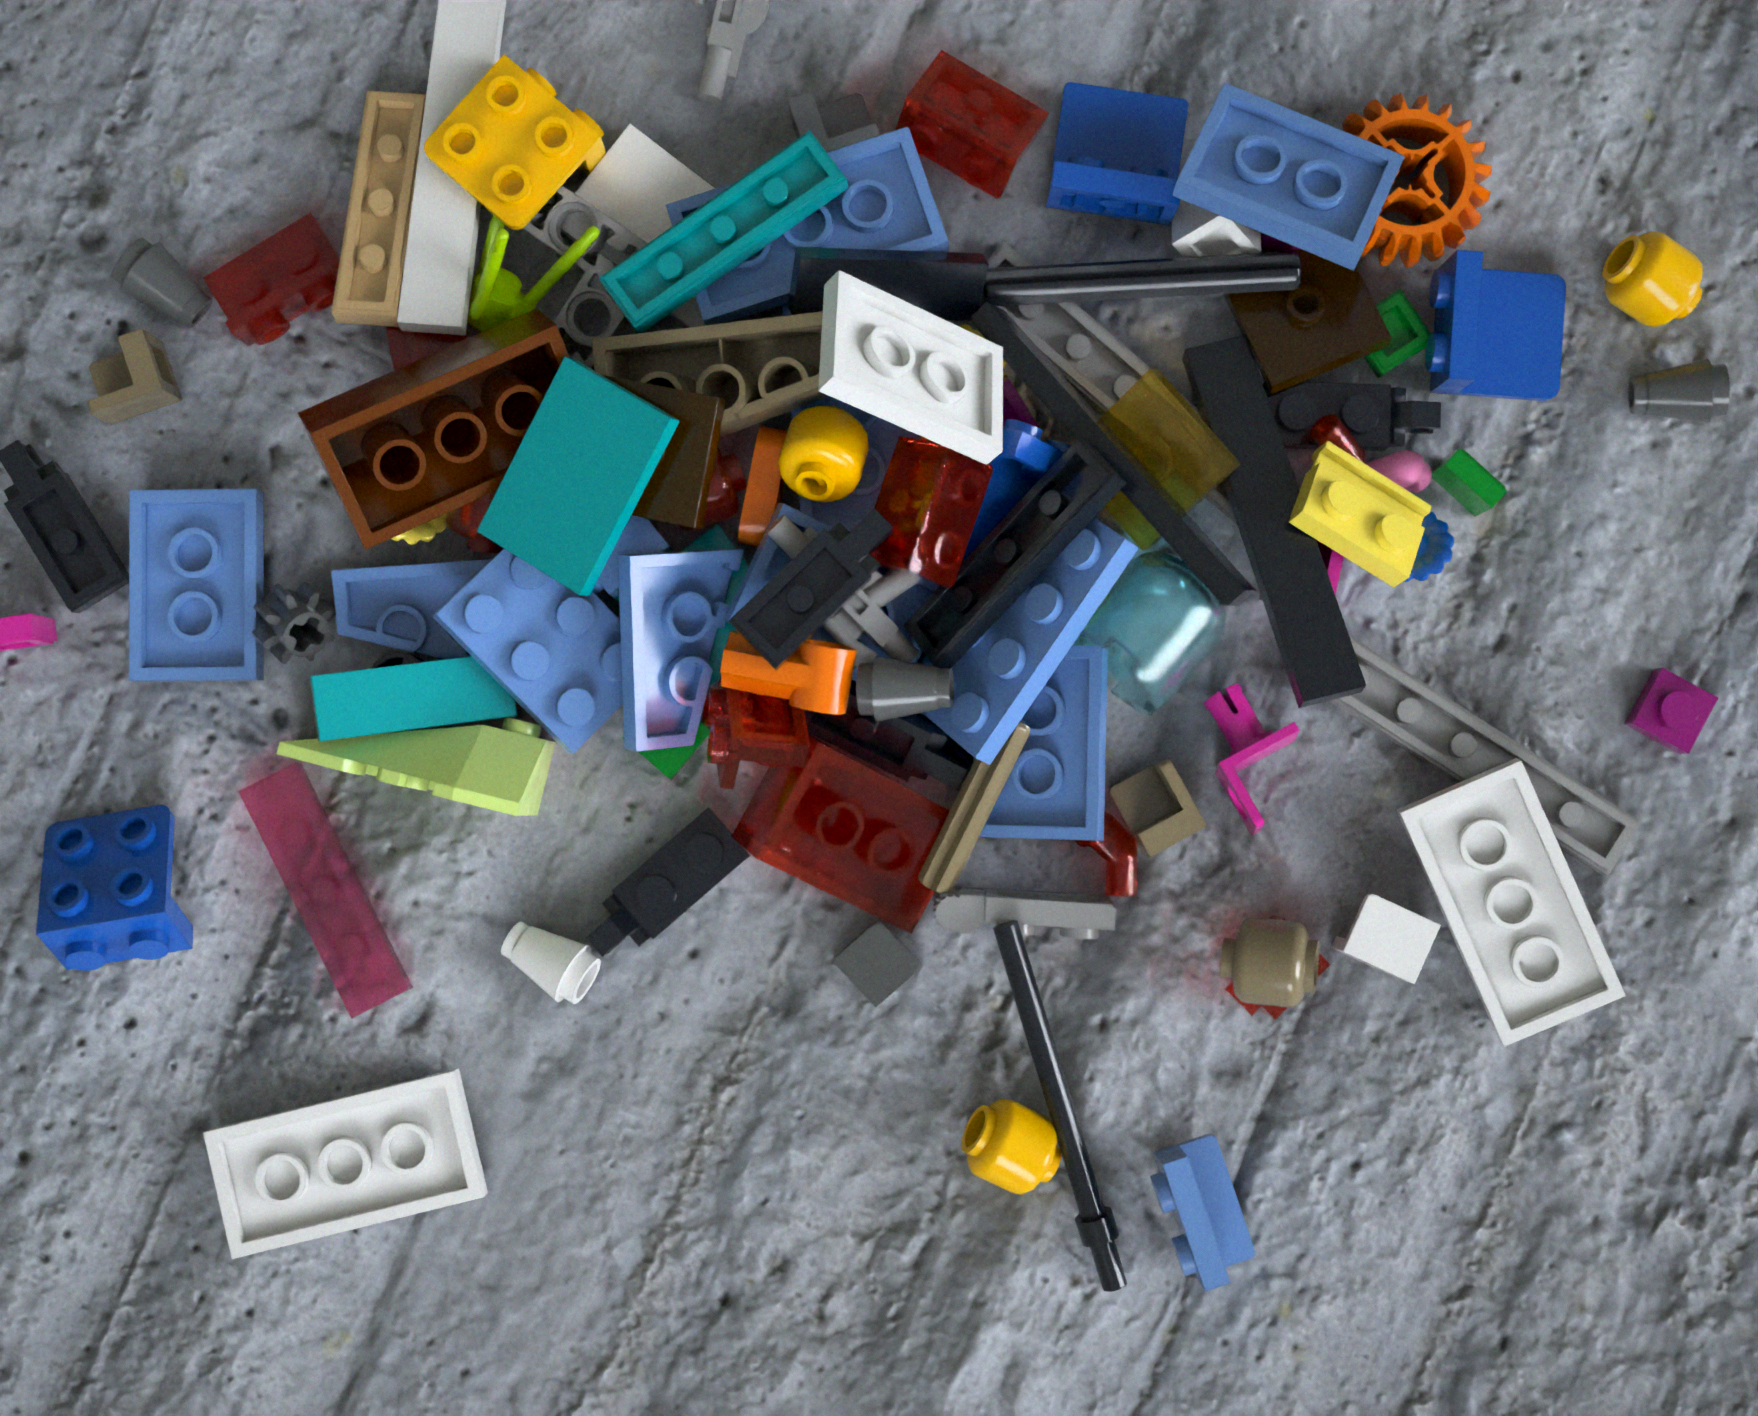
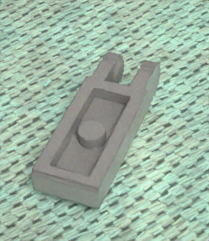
M960 887L959 890L953 888L948 894L940 893L938 897H935L936 902L933 905L936 908L933 909V913L936 914L934 920L938 921V926H942L944 931L948 929L951 933L953 930H958V933L971 934L984 922L997 923L998 925L1012 920L1018 921L1022 936L1033 935L1035 933V926L1061 927L1060 935L1073 939L1099 938V930L1115 931L1116 907L1108 895Z

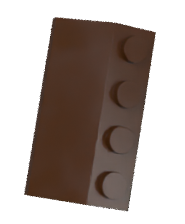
M538 308L298 412L322 466L365 550L497 491L564 357H569L557 325Z

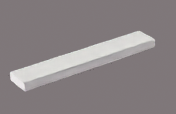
M438 0L397 323L401 331L466 335L481 204L429 160L424 151V144L428 137L499 60L506 0Z

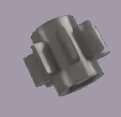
M303 581L298 586L297 591L284 589L278 583L274 585V592L269 594L261 604H255L253 607L259 613L262 623L261 626L252 631L253 636L264 647H270V652L283 664H286L291 659L292 654L298 657H306L311 662L314 660L315 654L322 650L327 642L334 641L335 639L330 633V627L327 620L336 615L335 609L325 599H319V593L307 582Z

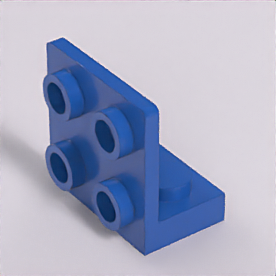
M1074 82L1066 83L1062 96L1046 207L1170 226L1180 205V199L1172 196L1179 173L1189 106L1187 100Z

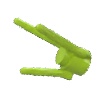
M493 215L490 220L480 262L472 278L467 322L481 331H486L533 310L535 305L598 238L600 234L599 229L596 226L589 227L528 293L523 295L520 291L522 283L519 278L512 272L500 267L509 239V233L503 229L504 223Z

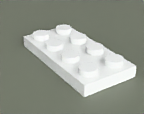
M1517 758L1397 809V813L1497 1037L1504 1047L1626 996L1521 760Z
M459 1068L220 1126L203 1132L232 1259L483 1198L488 1193Z

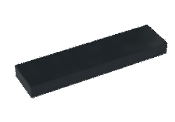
M1081 436L1076 439L903 625L933 666L952 668L1125 486L1126 482L1095 447Z

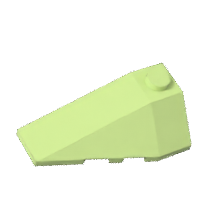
M504 717L501 729L487 725L390 732L318 742V738L279 742L276 754L347 773L376 776L377 780L396 786L423 791L430 789L433 790L432 795L514 816L538 815L556 742L539 738L542 728L540 725Z

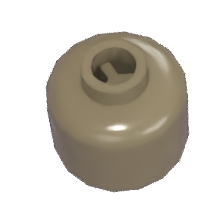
M1252 917L1242 922L1236 939L1224 938L1221 950L1220 975L1223 978H1233V990L1241 1002L1292 1008L1300 1004L1304 993H1315L1319 966V941L1310 940L1306 928L1301 923Z

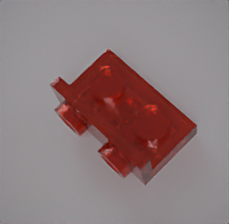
M941 50L907 95L895 130L909 127L918 154L949 170L970 185L983 190L995 198H1000L1007 189L1015 168L1041 132L1049 112Z
M310 212L203 277L228 318L225 324L231 334L247 346H251L254 343L264 345L283 336L290 329L289 322L308 310L318 312L333 305L340 256L317 218Z
M899 436L874 507L894 527L892 529L893 533L871 554L881 564L880 567L917 575L940 586L952 587L993 473L992 465L981 463L933 441Z
M720 675L718 688H708L703 708L704 726H711L707 745V762L717 764L719 787L734 789L740 760L756 762L767 767L781 765L805 767L810 749V741L804 709L789 705V699L757 695L756 693L721 687Z

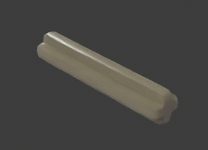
M1020 721L990 765L975 759L918 874V880L927 888L941 894H948L953 890L1030 734V727L1024 722Z

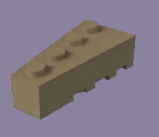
M823 311L592 339L594 371L601 375L726 399L719 438L829 397L818 391Z

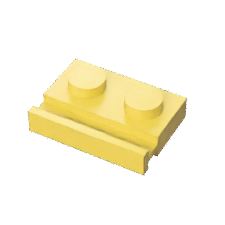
M1326 441L1313 452L1311 457L1314 461L1312 468L1305 474L1288 523L1395 588L1410 577L1425 530L1421 525L1424 517L1430 513L1432 506L1333 443Z

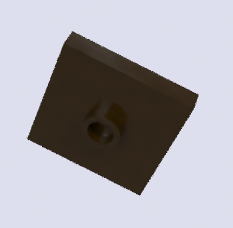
M1290 250L1288 252L1298 253L1301 262V279L1298 288L1283 291L1223 294L1242 335H1246L1253 358L1271 395L1390 345L1391 335L1357 267L1353 271L1305 250Z
M602 375L680 421L632 515L702 529L726 399Z

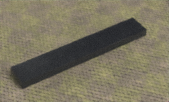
M985 302L970 317L973 320L971 322L985 339L1003 347V359L1076 440L1081 436L1092 444L1126 482L1125 486L1121 489L1123 494L1223 606H1240L1256 591L1254 587L1004 309Z
M1246 335L1185 349L1182 361L1298 708L1361 693L1366 687V683L1317 541L1288 523L1299 494V489Z

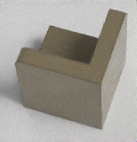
M143 329L118 336L122 352L94 361L89 366L98 397L87 401L90 414L111 425L183 401L164 343Z
M1169 758L1159 760L1109 789V795L1142 856L1152 857L1207 827Z

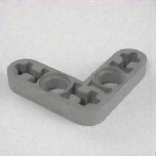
M562 185L548 200V203L554 206L548 212V215L546 216L539 211L523 229L561 255L569 248L561 236L562 222L569 214L584 212L590 217L592 226H596L599 229L600 234L598 238L575 262L577 266L585 270V273L554 320L562 339L567 332L574 341L592 347V339L621 336L629 324V321L599 280L600 276L618 264L598 252L604 247L606 242L616 250L631 255L636 248L639 250L648 243ZM558 194L562 195V200L556 203ZM545 220L544 228L542 230L539 227V224ZM609 229H612L615 234L607 240ZM598 253L596 264L593 265L590 259ZM592 300L602 301L610 312L608 328L597 336L586 335L578 323V315L581 308ZM564 343L569 354L574 346ZM593 350L589 357L578 351L574 353L572 359L594 370Z

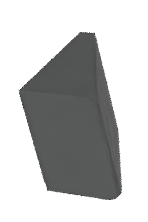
M879 917L832 960L875 1007L922 967L919 959Z

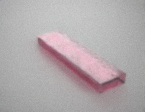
M295 762L238 791L351 1019L412 989L413 986L302 763Z

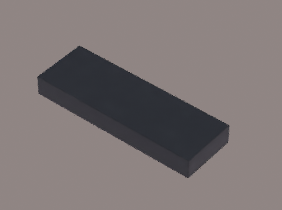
M796 247L788 307L791 315L823 311L824 285L840 270L944 320L973 321L970 317L980 308L989 263L983 253Z

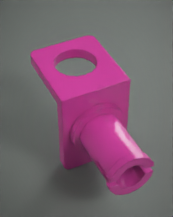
M1237 683L1225 688L1226 694L1223 696L1219 691L1203 704L1210 711L1232 749L1228 754L1229 757L1219 762L1215 775L1247 830L1253 836L1261 831L1265 822L1238 777L1237 772L1295 741L1300 730L1296 723L1293 722L1274 733L1272 730L1265 731L1242 692L1243 689Z

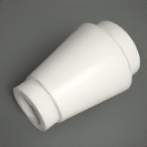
M521 921L510 930L501 948V955L510 959L515 966L556 1002L566 999L573 1004L578 1003L592 986L601 966V960L591 954V947L589 945L534 926L530 927Z

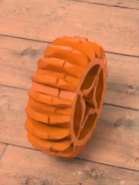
M1402 93L1391 97L1386 109L1375 99L1367 103L1363 109V117L1354 112L1350 113L1343 121L1342 126L1345 132L1405 156L1396 178L1401 173L1408 176L1417 167L1422 168L1413 178V183H1410L1406 189H1402L1399 186L1387 196L1361 257H1364L1372 247H1376L1379 249L1378 260L1380 266H1388L1394 260L1397 251H1399L1401 261L1406 268L1414 267L1419 262L1421 253L1430 262H1434L1444 255V245L1456 249L1466 239L1463 229L1473 230L1481 221L1482 215L1476 207H1482L1489 200L1491 191L1479 185V183L1485 181L1491 175L1492 166L1474 162V159L1485 150V141L1467 143L1464 136L1472 127L1471 120L1460 121L1456 127L1447 121L1452 113L1451 103L1444 104L1434 114L1429 112L1427 94L1418 96L1411 109H1409ZM1394 138L1409 139L1420 143L1424 147L1416 150L1407 149L1397 143ZM1439 162H1441L1445 169L1449 183L1447 206L1439 199L1443 192L1434 181V169ZM1396 211L1406 215L1413 223L1420 220L1423 225H1401L1388 221L1381 216L1387 212Z

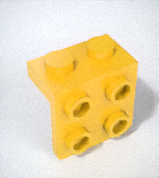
M505 54L502 55L437 127L424 144V151L431 162L507 227L513 230L524 228L577 168H580L589 176L606 154L602 142L604 132L589 115L579 108H575L573 112L555 98L557 92L542 75L530 67L524 71Z

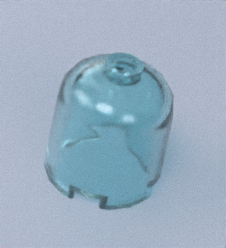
M1161 551L1147 552L1136 556L1129 562L1072 646H1100L1101 648L1108 649L1107 673L1119 682L1111 692L1135 710L1150 716L1160 706H1165L1215 649L1224 635L1227 614L1223 604L1180 557Z

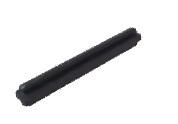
M1291 251L988 268L983 296L985 302L995 306L1294 290L1298 288L1300 283L1301 262L1298 253Z

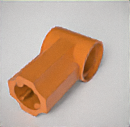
M734 630L729 633L728 641L723 651L720 669L721 687L756 693L757 695L789 699V705L808 711L843 715L846 714L857 649L833 642L809 639L776 671L738 631Z

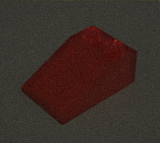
M792 724L731 837L755 858L912 934L935 892L918 880V874L950 809Z

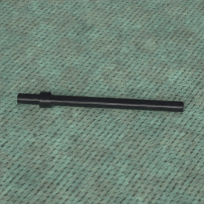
M1017 920L998 924L993 927V931L1049 1115L1057 1133V1141L1079 1210V1214L1075 1217V1222L1083 1246L1090 1247L1102 1289L1106 1292L1116 1291L1125 1287L1127 1280L1115 1244L1119 1231L1113 1211L1110 1207L1104 1206L1019 923Z

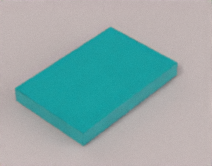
M565 356L477 532L578 595L590 596L680 421L579 361Z

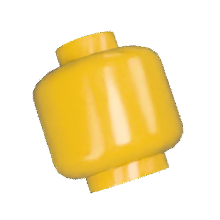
M1651 231L1640 236L1631 235L1625 238L1613 249L1603 267L1602 276L1605 279L1604 292L1608 301L1646 326L1658 327L1669 323L1674 318L1682 319L1686 317L1697 306L1702 296V288L1699 286L1703 273L1702 263L1695 254L1661 232Z
M815 406L804 409L792 419L778 458L780 475L786 485L801 497L818 502H832L844 499L856 489L861 479L869 451L868 434L860 421L847 411L836 406Z
M1001 1098L989 1106L982 1105L978 1107L970 1117L963 1132L961 1148L967 1154V1163L971 1173L1011 1193L1022 1195L1033 1190L1040 1182L1047 1183L1055 1175L1061 1161V1151L1057 1147V1133L1051 1119L1014 1100Z

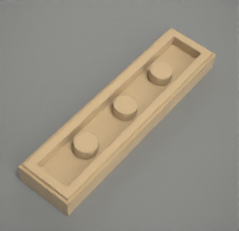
M367 91L331 311L336 323L399 327L397 317L426 94Z

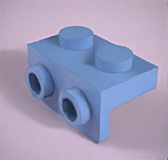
M1205 1134L1153 1152L1160 1173L1151 1175L1150 1179L1163 1214L1170 1211L1174 1213L1181 1235L1171 1238L1183 1275L1188 1276L1194 1273L1205 1292L1230 1284L1225 1267L1252 1259L1255 1256V1249L1217 1138L1213 1134Z

